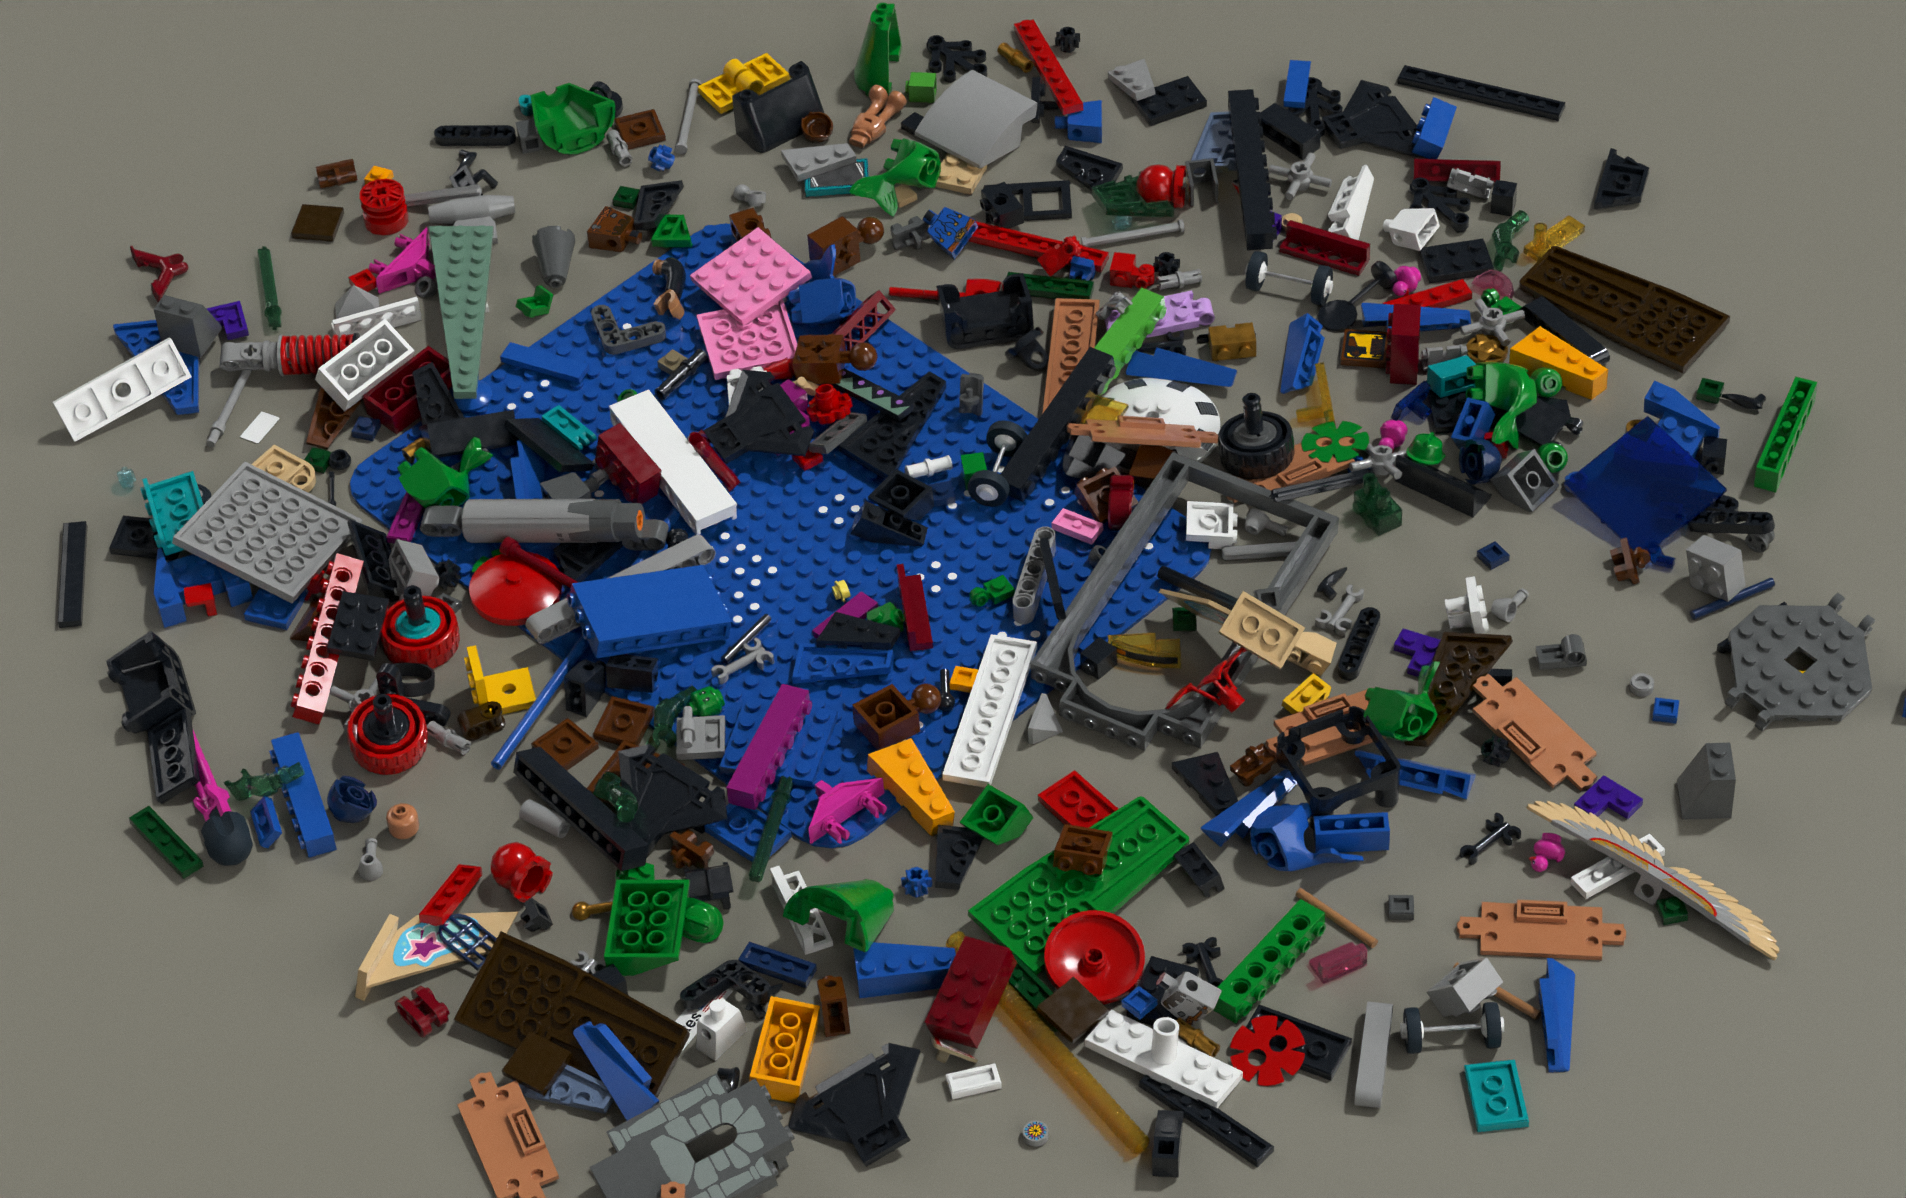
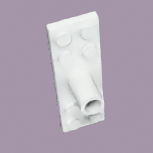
M169 337L52 403L73 441H77L192 376L172 339ZM119 383H122V386L120 387V389H118V390L115 391L116 386H117Z
M1111 1009L1108 1015L1102 1019L1085 1039V1047L1215 1108L1221 1105L1242 1080L1243 1071L1179 1042V1024L1176 1020L1169 1017L1157 1019L1152 1029Z

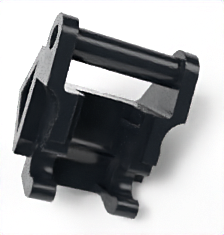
M723 862V865L690 871L689 868L684 869L685 880H690L688 893L690 898L703 902L720 899L724 909L731 908L729 893L733 892V885L728 862Z

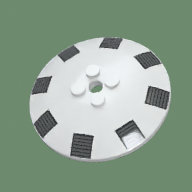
M1140 378L1123 382L1100 395L1088 412V419L1118 421V415L1163 418L1165 424L1193 425L1196 431L1215 432L1216 434L1220 431V417L1213 402L1197 388L1181 381ZM1103 442L1126 454L1116 468L1120 472L1129 474L1140 444ZM1201 443V448L1164 447L1179 455L1202 462L1213 451L1216 444Z

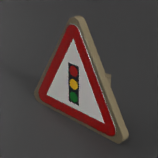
M932 1035V1045L934 1048L939 1049L935 1056L936 1060L946 1063L949 1055L952 1054L977 1063L978 1059Z

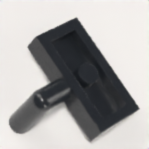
M1032 77L1031 100L1037 102L1036 117L1031 120L1032 123H1040V118L1044 117L1045 109L1059 110L1056 101H1041L1042 96L1045 97L1046 84H1042L1041 77Z
M464 165L449 177L454 188L477 185L482 179L492 188L498 185V181L485 169H481L473 175L467 165Z

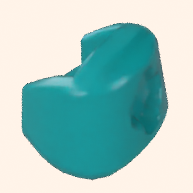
M519 96L518 102L521 113L525 116L532 115L531 96Z

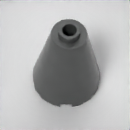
M561 226L540 228L537 230V234L532 236V245L545 284L552 288H559L565 284L575 246V235L569 229L567 231L561 230Z

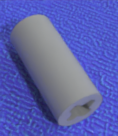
M531 799L526 800L521 806L519 812L520 819L558 838H563L568 833L571 825L557 812Z

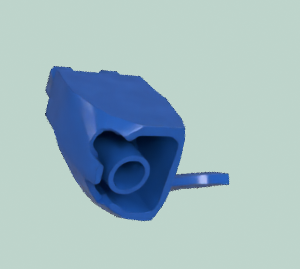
M835 244L827 248L821 259L810 260L804 264L805 268L811 272V279L814 281L799 285V289L789 292L791 303H800L801 310L793 311L791 314L793 323L808 326L825 325L843 320L852 315L850 310L855 308L856 289L852 282L833 276L836 258Z
M1308 803L1269 806L1255 818L1251 826L1250 836L1253 851L1256 855L1259 853L1267 860L1268 866L1279 871L1293 872L1323 863L1364 861L1363 856L1342 854L1333 848L1321 849L1316 853H1311L1306 848L1304 831L1309 827L1308 819L1313 816Z

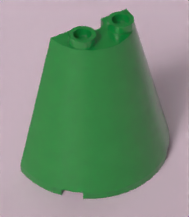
M884 2L877 4L876 9L870 16L854 69L855 84L858 89L865 91V95L868 97L869 91L874 85L882 86L887 91L888 96L892 92V82H889V61L899 62L902 51L895 4Z
M566 83L557 86L555 92L551 95H547L545 91L530 95L538 135L548 147L560 153L579 154L594 148L605 138V133L613 125L615 101L574 84Z
M869 879L809 886L801 889L788 900L784 908L783 917L805 925L809 922L810 910L817 908L847 921L844 944L867 952L894 911V895L889 888H885L879 882Z

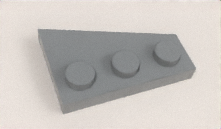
M1145 59L1125 66H1118L1108 72L1109 80L1136 101L1155 95V88Z
M848 143L781 150L783 160L798 182L857 162L856 155Z

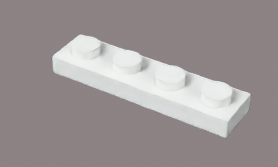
M1651 834L1639 839L1641 843L1645 842L1652 850L1656 849L1661 857L1665 855V848ZM1608 856L1572 876L1570 884L1587 899L1636 871Z

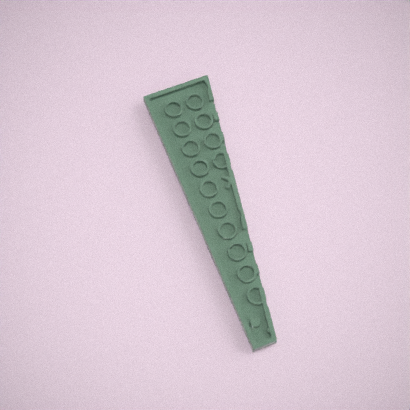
M484 225L429 226L454 399H477L494 228L493 226Z

